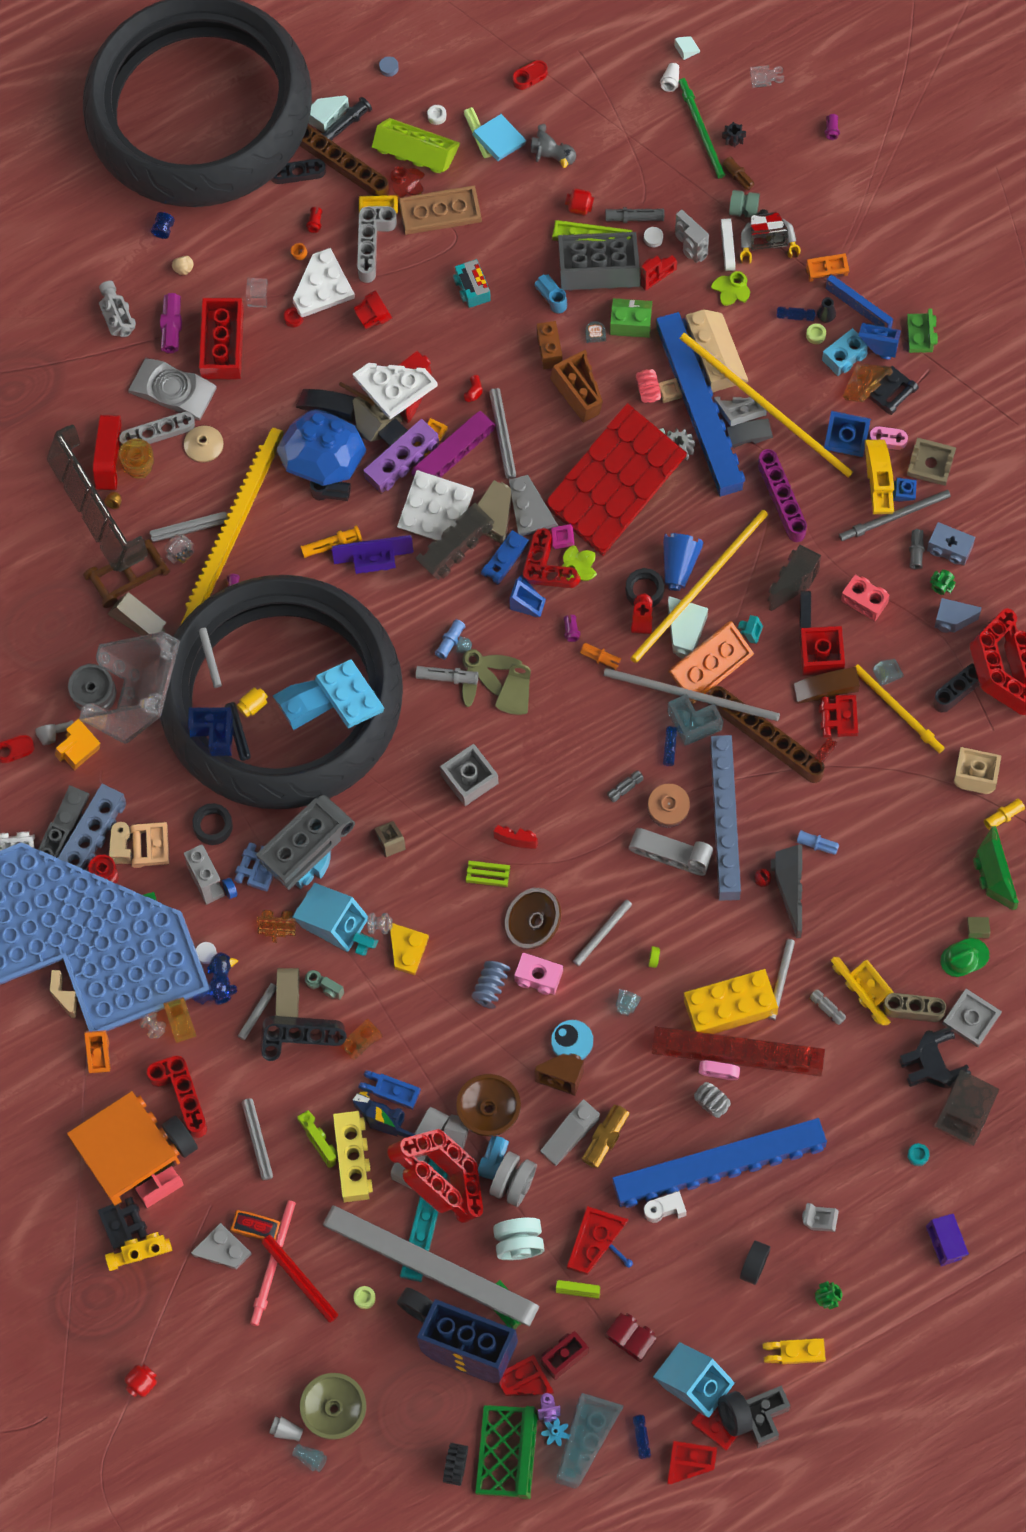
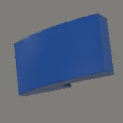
M897 478L896 481H893V501H911L916 499L917 480Z

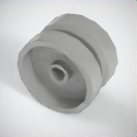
M509 1151L496 1172L489 1193L498 1199L504 1197L507 1193V1203L518 1207L531 1186L537 1163L527 1159L519 1166L520 1156Z

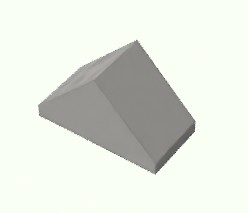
M451 1114L444 1133L464 1150L469 1130L462 1124L457 1115Z

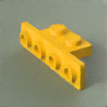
M833 957L831 959V962L834 964L832 966L838 975H843L847 980L845 982L847 987L859 995V1002L865 1008L871 1010L873 1013L871 1016L874 1021L879 1025H889L891 1021L879 1008V1005L885 1001L887 995L894 992L872 964L865 960L851 972L839 957Z

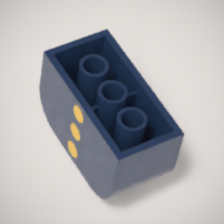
M437 1299L434 1300L417 1336L420 1350L430 1359L491 1383H499L518 1343L515 1329Z

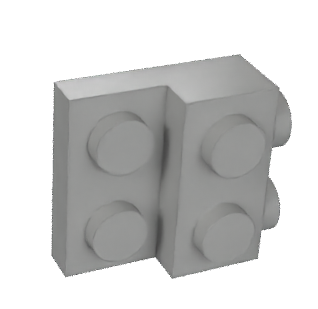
M681 209L676 214L675 235L679 241L683 242L685 256L693 259L696 263L702 262L708 255L709 234Z

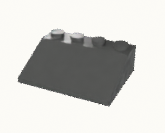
M636 232L558 235L561 289L591 290L598 288L640 287V266ZM593 238V239H601V240H606V241H586V240H579V239Z

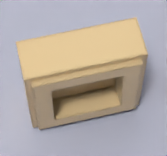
M676 378L659 383L663 403L682 398Z

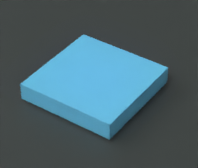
M502 114L480 126L472 134L497 161L519 149L527 141Z

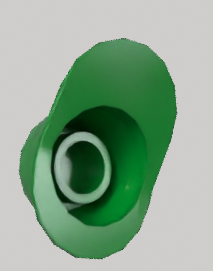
M968 938L946 948L941 955L940 962L942 969L947 974L953 977H961L984 967L989 960L990 953L984 942L979 939Z

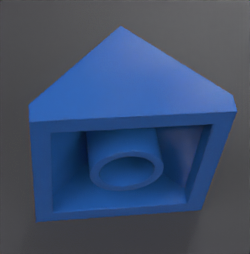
M831 411L824 448L829 451L863 457L871 418Z

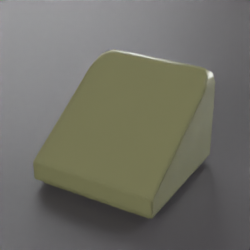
M967 917L968 938L990 937L989 917Z

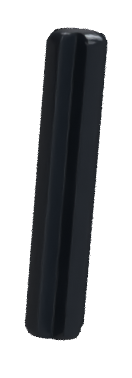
M227 703L225 710L241 761L251 758L236 703Z

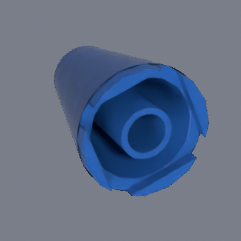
M667 533L664 534L665 584L668 586V589L680 591V588H685L704 542L701 539H698V542L693 541V536L671 533L670 537H668Z

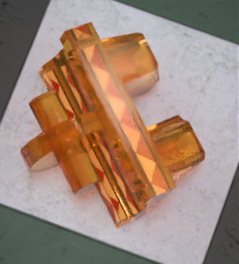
M263 910L261 916H257L258 934L272 937L273 943L278 942V937L296 935V924L292 911L282 912L281 918L274 917V912L271 910Z

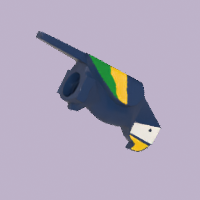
M367 1091L359 1092L354 1097V1107L364 1117L371 1129L396 1137L399 1135L407 1138L416 1135L400 1128L405 1117V1113L401 1108L390 1109L383 1103L370 1100L369 1092Z

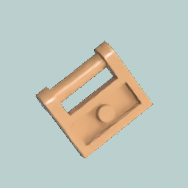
M167 822L130 826V833L133 837L132 867L141 868L143 866L169 864ZM142 833H146L147 857H142L141 854Z

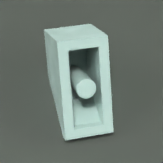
M336 96L317 99L311 105L308 123L323 133L346 112V109L349 107L348 97Z

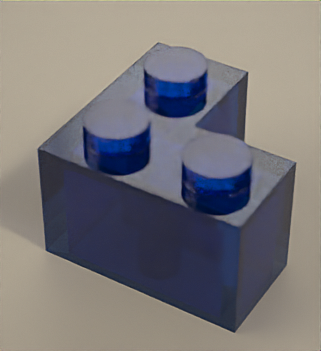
M231 707L189 708L188 728L190 736H209L211 756H232L233 714Z

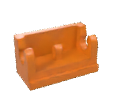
M846 253L807 259L806 273L809 274L808 281L812 282L814 278L837 274L848 276L849 266Z

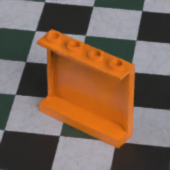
M133 1091L67 1133L71 1142L114 1206L122 1202L119 1196L172 1161H175L177 1165L180 1164L177 1158L180 1154L173 1143L171 1145L168 1144L166 1141L169 1138L162 1127L160 1129L157 1128L155 1125L158 1122L151 1111L149 1113L146 1112L144 1109L147 1106L141 1096L136 1097Z

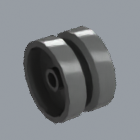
M96 664L80 666L69 678L68 689L76 707L85 714H102L114 704L117 695L115 683L109 672L102 666Z

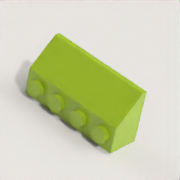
M388 118L377 125L372 148L377 149V152L382 154L389 153L395 155V158L398 160H409L416 166H426L435 173H441L450 167L460 142Z

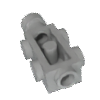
M113 281L103 282L99 289L102 296L105 297L99 302L109 331L111 335L127 337L132 333L136 325L135 319L131 318L128 311L129 304L124 301L123 296L116 295V287Z

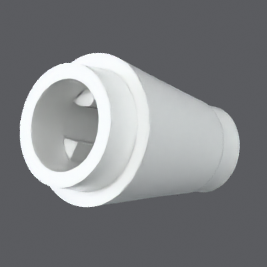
M670 63L660 79L661 88L666 92H673L679 86V65L676 63Z

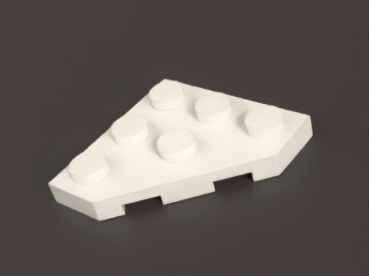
M331 248L313 254L293 297V304L300 317H306L355 298V294Z
M368 363L353 373V378L389 419H392L437 387L436 380L425 368L408 369L405 366H377L376 363Z

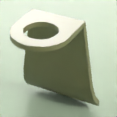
M512 664L510 666L509 674L495 705L501 711L516 715L528 713L531 674L528 666L523 664ZM515 668H522L526 672L518 673L515 671Z

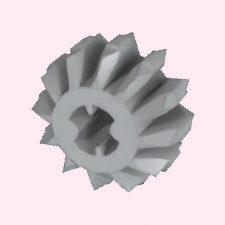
M677 428L675 433L670 430L667 432V436L687 452V456L684 459L688 460L689 455H693V448L695 447L692 434L686 435L685 429L679 432Z
M709 1082L701 1085L694 1094L698 1104L717 1118L724 1115L731 1104L727 1096Z

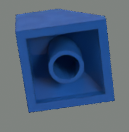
M862 323L858 336L865 344L883 359L896 357L901 330Z

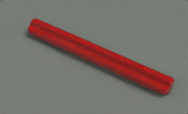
M271 1235L266 1236L261 1242L262 1245L329 1323L333 1322L338 1317V1313Z

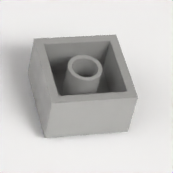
M474 744L440 766L442 778L464 806L499 784L498 774Z

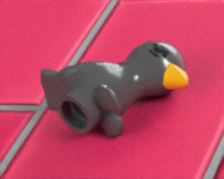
M545 124L538 125L537 137H532L531 153H536V162H539L540 157H553L561 163L563 168L572 165L576 160L574 148L563 143L557 145L553 138L546 133L547 126Z

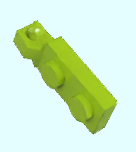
M309 1110L299 1115L297 1120L328 1168L336 1165L337 1151L332 1144H327L323 1130L315 1126V1117Z

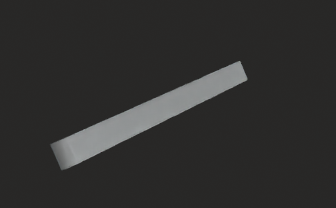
M332 1205L322 1224L326 1228L530 1327L540 1307L530 1300Z

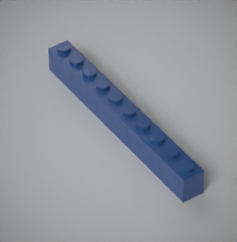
M679 312L656 318L657 332L674 377L678 381L683 401L718 494L721 497L743 490L745 476L743 471L738 469L739 461L736 453H732L731 439L725 435V423L723 419H719V408L717 403H713L711 398L713 397L711 386L706 385V373L703 368L700 369L699 355L679 339L683 333L687 334L685 318L681 319Z
M816 1118L613 1177V1186L619 1206L631 1208L638 1205L640 1201L646 1200V1202L659 1198L658 1196L669 1195L685 1188L688 1190L696 1189L702 1183L708 1182V1184H713L726 1176L734 1178L741 1175L743 1171L749 1170L754 1172L767 1164H770V1166L778 1165L784 1159L796 1160L808 1152H811V1154L820 1153L824 1150L823 1148H826L827 1140L820 1119Z

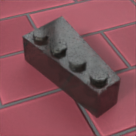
M476 503L455 521L457 524L455 527L450 526L442 533L440 541H433L428 546L427 553L424 556L420 553L416 557L438 580L441 577L444 579L451 572L450 568L455 563L459 564L465 558L464 553L469 548L471 550L475 548L479 543L478 539L483 534L487 535L494 527L493 524L495 522Z

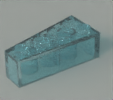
M581 1393L578 1397L555 1483L575 1489L578 1488L624 1405Z

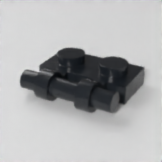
M133 1197L125 1199L127 1207L123 1209L120 1208L119 1204L116 1206L111 1204L98 1210L114 1251L125 1246L126 1241L132 1240V1234L138 1233L140 1240L145 1239L146 1235H148L146 1223L142 1221L139 1215V1206L135 1204ZM131 1216L134 1224L128 1227L124 1217Z

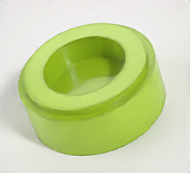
M651 947L648 967H657L660 955L659 947Z

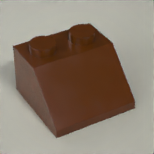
M572 1053L569 1055L561 1054L536 1066L535 1082L575 1096L584 1074V1060H581L580 1056Z

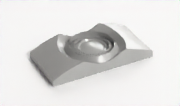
M145 358L128 392L179 413L189 412L193 415L194 419L201 420L217 386L197 374L180 371L163 361Z

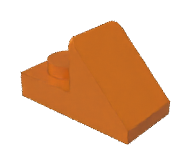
M106 1030L84 1032L89 1073L110 1072L108 1049L110 1043Z

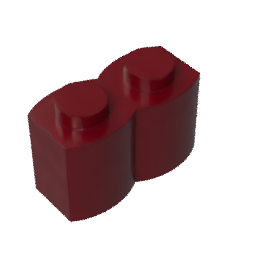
M620 1313L606 1332L605 1337L631 1357L641 1362L656 1342L655 1333L647 1326L642 1328L637 1325V1320L632 1315Z

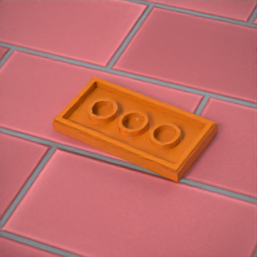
M729 621L669 669L668 672L679 687L706 694L712 687L716 686L753 656L754 653L733 622ZM687 698L689 702L692 704L697 701L694 699Z

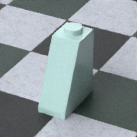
M669 596L668 615L681 601L680 599ZM689 603L670 625L673 653L678 657H686L697 647L708 617V608Z

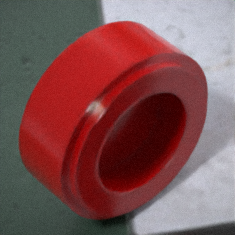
M290 307L284 312V322L287 326L294 328L303 323L304 317H300L295 307Z

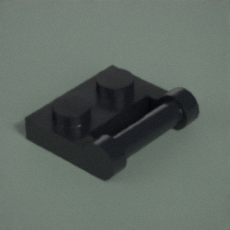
M891 366L866 391L865 395L885 412L892 415L896 408L911 393H915L919 389V386L916 382L909 380L895 367ZM902 385L905 387L894 400L887 402Z

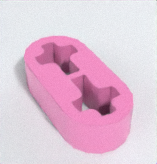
M875 427L870 432L869 440H877V434H881L880 440L886 441L888 449L901 450L907 444L908 436L906 432L900 429ZM897 437H901L900 443L896 442Z
M703 1060L700 1061L698 1072L704 1076L738 1080L740 1067Z

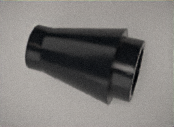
M830 297L824 298L817 310V317L824 323L831 322L836 317L834 301Z

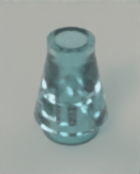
M298 1444L293 1451V1456L298 1458L311 1471H321L327 1460V1456L324 1455L323 1451L302 1446L301 1444Z

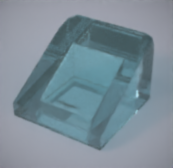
M895 659L880 661L873 668V672L881 686L904 676Z

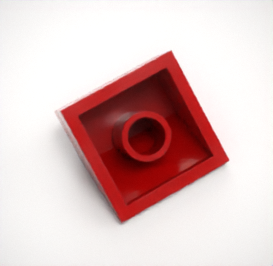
M842 626L801 628L803 675H820L845 668Z

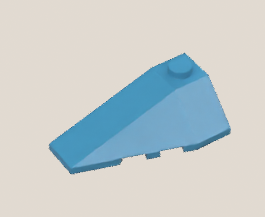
M316 680L290 685L273 695L274 700L293 730L333 708V705Z

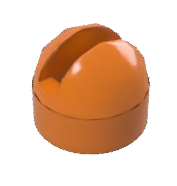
M296 243L291 248V254L296 260H303L307 256V249L304 244Z

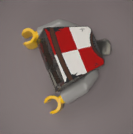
M765 209L758 211L756 215H752L751 222L747 223L741 232V248H743L740 254L741 263L743 264L744 256L749 257V263L752 262V254L749 248L752 251L788 246V243L790 245L787 253L788 257L792 258V250L797 252L798 257L801 250L795 244L796 237L793 225L782 219L779 213H768Z

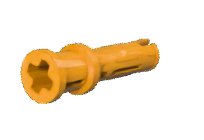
M355 525L353 529L343 532L340 530L336 533L337 535L300 546L304 558L330 550L335 545L363 542L358 526Z

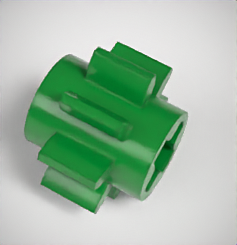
M941 570L940 573L935 571L930 578L932 590L940 595H944L946 591L951 593L956 583L953 581L954 575L947 570Z
M826 1281L819 1284L820 1289L815 1292L817 1303L823 1306L824 1309L838 1307V1302L842 1299L841 1288L834 1284V1282L829 1283Z

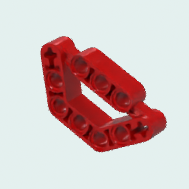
M1006 608L994 617L971 641L970 651L982 690L1015 712L1026 715V632L1017 630V615L1013 610ZM1003 636L1006 640L1004 648L1012 676L1005 673L997 642Z
M436 1129L410 1136L388 1147L387 1153L390 1160L400 1163L405 1168L402 1175L406 1184L438 1212L445 1213L452 1210L457 1220L462 1223L469 1222L482 1215L483 1204L477 1163L442 1130ZM427 1155L450 1176L451 1184L428 1163L419 1161L417 1157Z

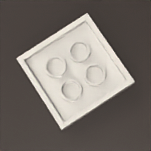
M417 470L397 527L455 547L474 489Z

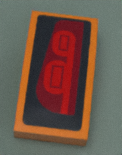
M236 1210L230 1231L261 1240L271 1235L276 1240L281 1222L257 1214Z

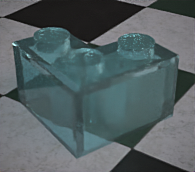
M687 694L668 702L667 712L685 746L722 730L723 720L715 704L695 711Z

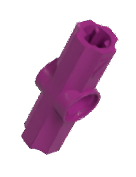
M175 293L164 295L163 314L160 317L162 332L161 350L171 354L179 351V332L182 331V317L180 314L181 296Z

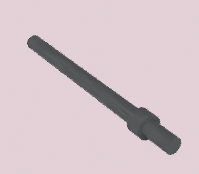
M945 490L896 510L893 514L884 515L865 524L859 523L854 525L852 529L840 533L839 538L841 541H844L854 536H862L866 531L951 497L950 492Z

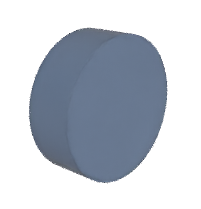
M384 57L379 63L380 72L384 76H394L399 70L398 61L394 57Z

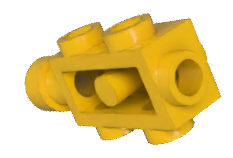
M156 1232L146 1235L147 1240L138 1242L137 1238L126 1241L125 1246L121 1247L122 1252L105 1254L109 1271L118 1269V1266L172 1251L169 1238L165 1239L164 1235L159 1236V1233ZM154 1245H159L160 1249L157 1253H154L152 1250ZM133 1251L138 1252L136 1259H133L131 1256Z

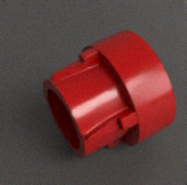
M376 290L364 296L365 299L361 300L362 302L353 308L366 330L375 325H383L393 319Z

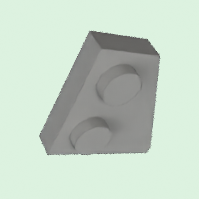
M714 397V402L717 403L719 411L730 426L767 415V411L751 397H733V401L720 400V397Z
M221 1223L191 1252L196 1258L207 1259L210 1262L223 1264L236 1270L252 1254Z

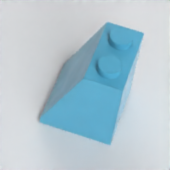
M314 883L300 906L296 909L293 918L305 930L348 952L355 942L353 941L355 933L361 932L369 916L353 897Z
M680 1342L653 1376L665 1390L708 1418L717 1408L719 1398L726 1395L735 1384L713 1358Z

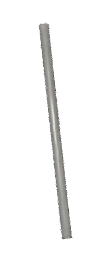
M608 668L604 671V676L747 714L778 721L780 713Z

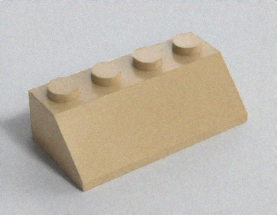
M704 309L685 315L688 335H691L695 342L745 383L748 382L723 314ZM699 355L700 367L705 370L707 385L711 386L712 392L736 386Z

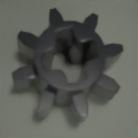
M732 122L729 126L725 125V132H722V138L726 139L725 145L729 144L735 148L739 143L743 144L746 131H742V124L739 125Z

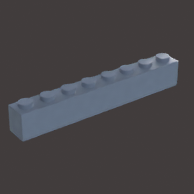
M732 735L711 736L710 749L719 901L740 900L741 884Z

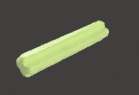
M472 107L465 109L464 116L473 133L481 124ZM475 138L483 157H491L492 155Z

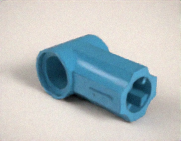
M549 274L540 276L535 282V287L549 303L551 311L563 313L567 309L565 291L557 286Z
M491 1136L485 1156L482 1157L478 1167L479 1176L491 1180L494 1179L504 1159L509 1141L499 1136Z

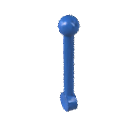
M611 1244L609 1248L624 1262V1265L627 1268L632 1267V1260L627 1259Z

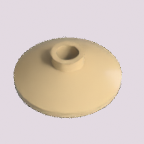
M210 426L195 427L188 432L184 439L186 454L197 462H209L216 459L221 454L224 446L220 432ZM202 439H206V442L201 443L199 441Z

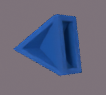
M521 575L516 579L510 596V610L540 617L546 599L538 594L524 576Z

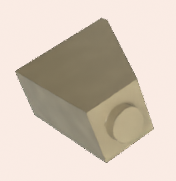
M494 480L469 516L470 527L501 544L506 539L511 505V489L507 484L503 482L498 483Z
M129 592L120 597L107 613L149 641L154 638L159 639L165 631L163 627L166 622Z

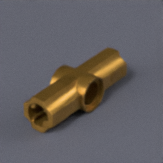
M614 1104L603 1124L600 1123L592 1137V1142L582 1157V1161L590 1167L598 1169L608 1151L612 1150L620 1136L619 1132L630 1115L626 1109Z

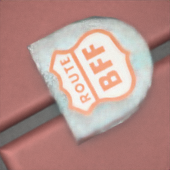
M593 321L586 326V343L606 341L605 327L602 323Z

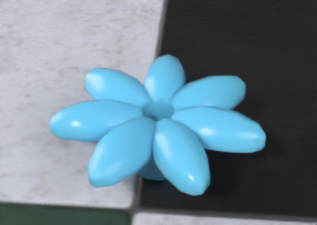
M559 1418L554 1421V1424L545 1422L548 1430L541 1432L542 1436H549L547 1445H550L555 1440L556 1444L561 1446V1438L568 1439L570 1437L567 1433L563 1432L568 1428V1424L560 1425Z

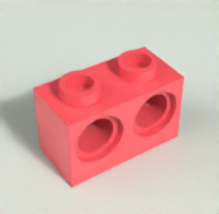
M855 574L842 592L841 601L871 620L876 621L888 604L890 595L885 589L876 587L865 577H859ZM859 589L862 591V593L858 594L855 593L853 590ZM876 599L880 603L873 604L870 602V600Z

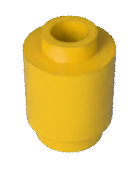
M254 687L239 700L236 706L248 718L267 704L266 699L268 696L261 688L257 690Z

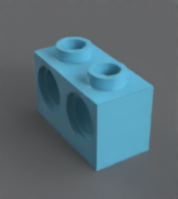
M853 328L823 351L822 361L837 376L843 372L847 373L854 363L862 361L868 354V346ZM855 346L858 349H851L850 347ZM836 358H842L843 360L838 361Z

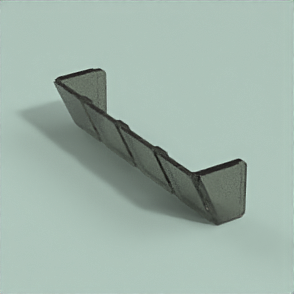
M66 426L55 432L47 461L59 481L63 482L66 493L77 511L81 512L84 523L95 541L99 542L100 549L113 571L121 572L144 560V557L148 555L142 536H139L129 542L126 541L71 450L80 445L75 426Z

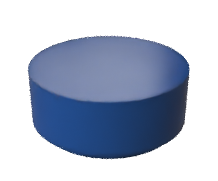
M229 877L223 879L222 885L229 899L237 897V890L232 879Z

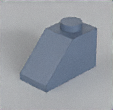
M942 598L934 628L946 633L956 632L977 621L980 616L981 607Z

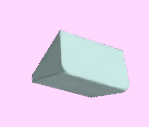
M691 36L674 39V46L683 60L700 53V49Z

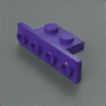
M411 535L332 546L334 564L354 561L356 574L396 568L394 556L414 552Z

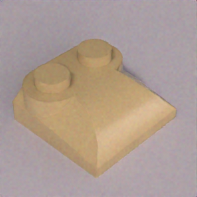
M961 747L954 778L955 785L969 791L983 794L992 793L997 785L1001 755Z

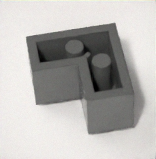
M782 1385L746 1400L753 1418V1427L750 1432L757 1448L778 1440L779 1433L772 1418L790 1410V1403Z

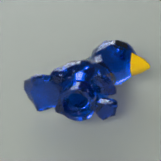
M223 952L213 955L207 967V970H209L207 974L213 973V977L208 983L210 990L192 999L201 1005L208 1000H214L217 1005L230 1001L231 996L236 994L238 990L236 989L237 986L231 985L228 974L231 967L238 960L229 957Z

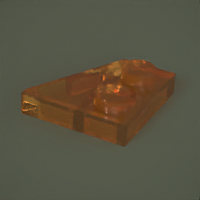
M857 363L843 394L844 399L856 402L865 401L870 396V393L881 385L879 381L886 375L890 376L893 370L887 366Z

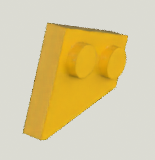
M390 923L395 969L415 975L429 935Z

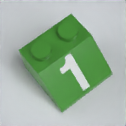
M613 298L610 335L650 338L652 301Z

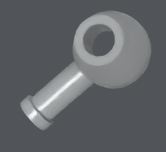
M70 720L69 722L57 725H44L36 728L35 732L43 745H49L56 741V733L66 731L74 722Z

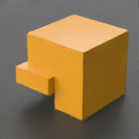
M80 719L76 720L66 729L68 732L65 735L67 739L56 747L55 751L56 758L60 762L65 759L74 771L100 749L101 744Z

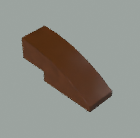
M856 667L827 672L794 683L797 704L820 701L821 697L834 699L836 695L859 692L860 687Z

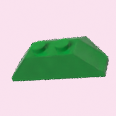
M992 826L978 848L975 858H973L974 866L980 872V887L985 889L986 895L1009 909L1016 910L1019 901L997 827Z

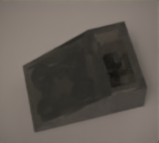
M799 545L797 550H792L788 558L790 562L787 567L783 566L779 572L778 577L780 579L770 587V596L768 598L770 611L796 597L801 591L810 588L819 573L820 554L802 545Z
M960 1070L933 1128L970 1147L974 1146L984 1127L999 1088Z

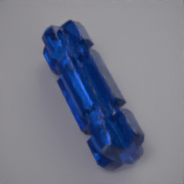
M778 307L777 318L785 319V317H788V319L794 320L806 318L807 321H814L815 310L807 309L806 311L804 308L789 307L786 309V307Z
M668 726L666 728L663 758L665 766L674 765L677 737L676 727Z
M636 1415L633 1417L634 1426H636L635 1435L637 1447H639V1458L647 1459L651 1457L650 1447H648L649 1439L647 1427H645V1416Z

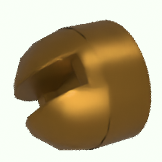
M110 492L106 496L104 503L111 509H118L122 499L119 493Z

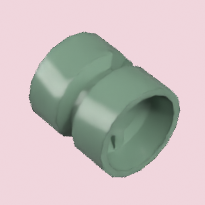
M733 190L729 215L740 217L744 214L746 218L757 215L760 193L749 192L745 195L743 191Z

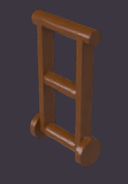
M150 539L143 542L144 546L98 570L97 567H91L84 572V578L92 581L103 598L101 604L104 608L113 606L117 602L118 596L161 573L167 575L170 572ZM149 552L158 567L137 578L127 562ZM120 566L130 582L108 593L99 577Z

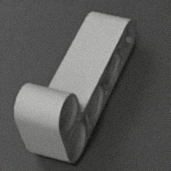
M366 206L359 212L357 267L359 279L362 282L370 283L376 277L377 231H392L397 226L396 211L392 207ZM365 265L369 266L368 271H365Z
M636 828L629 845V850L633 853L700 876L706 874L713 853L712 846L707 843L697 841L692 846L642 828Z
M430 1107L415 1134L436 1129L444 1132L450 1116ZM424 1155L417 1157V1159L427 1163L429 1157ZM394 1163L391 1170L392 1180L412 1189L403 1179L402 1173L405 1168L400 1163Z

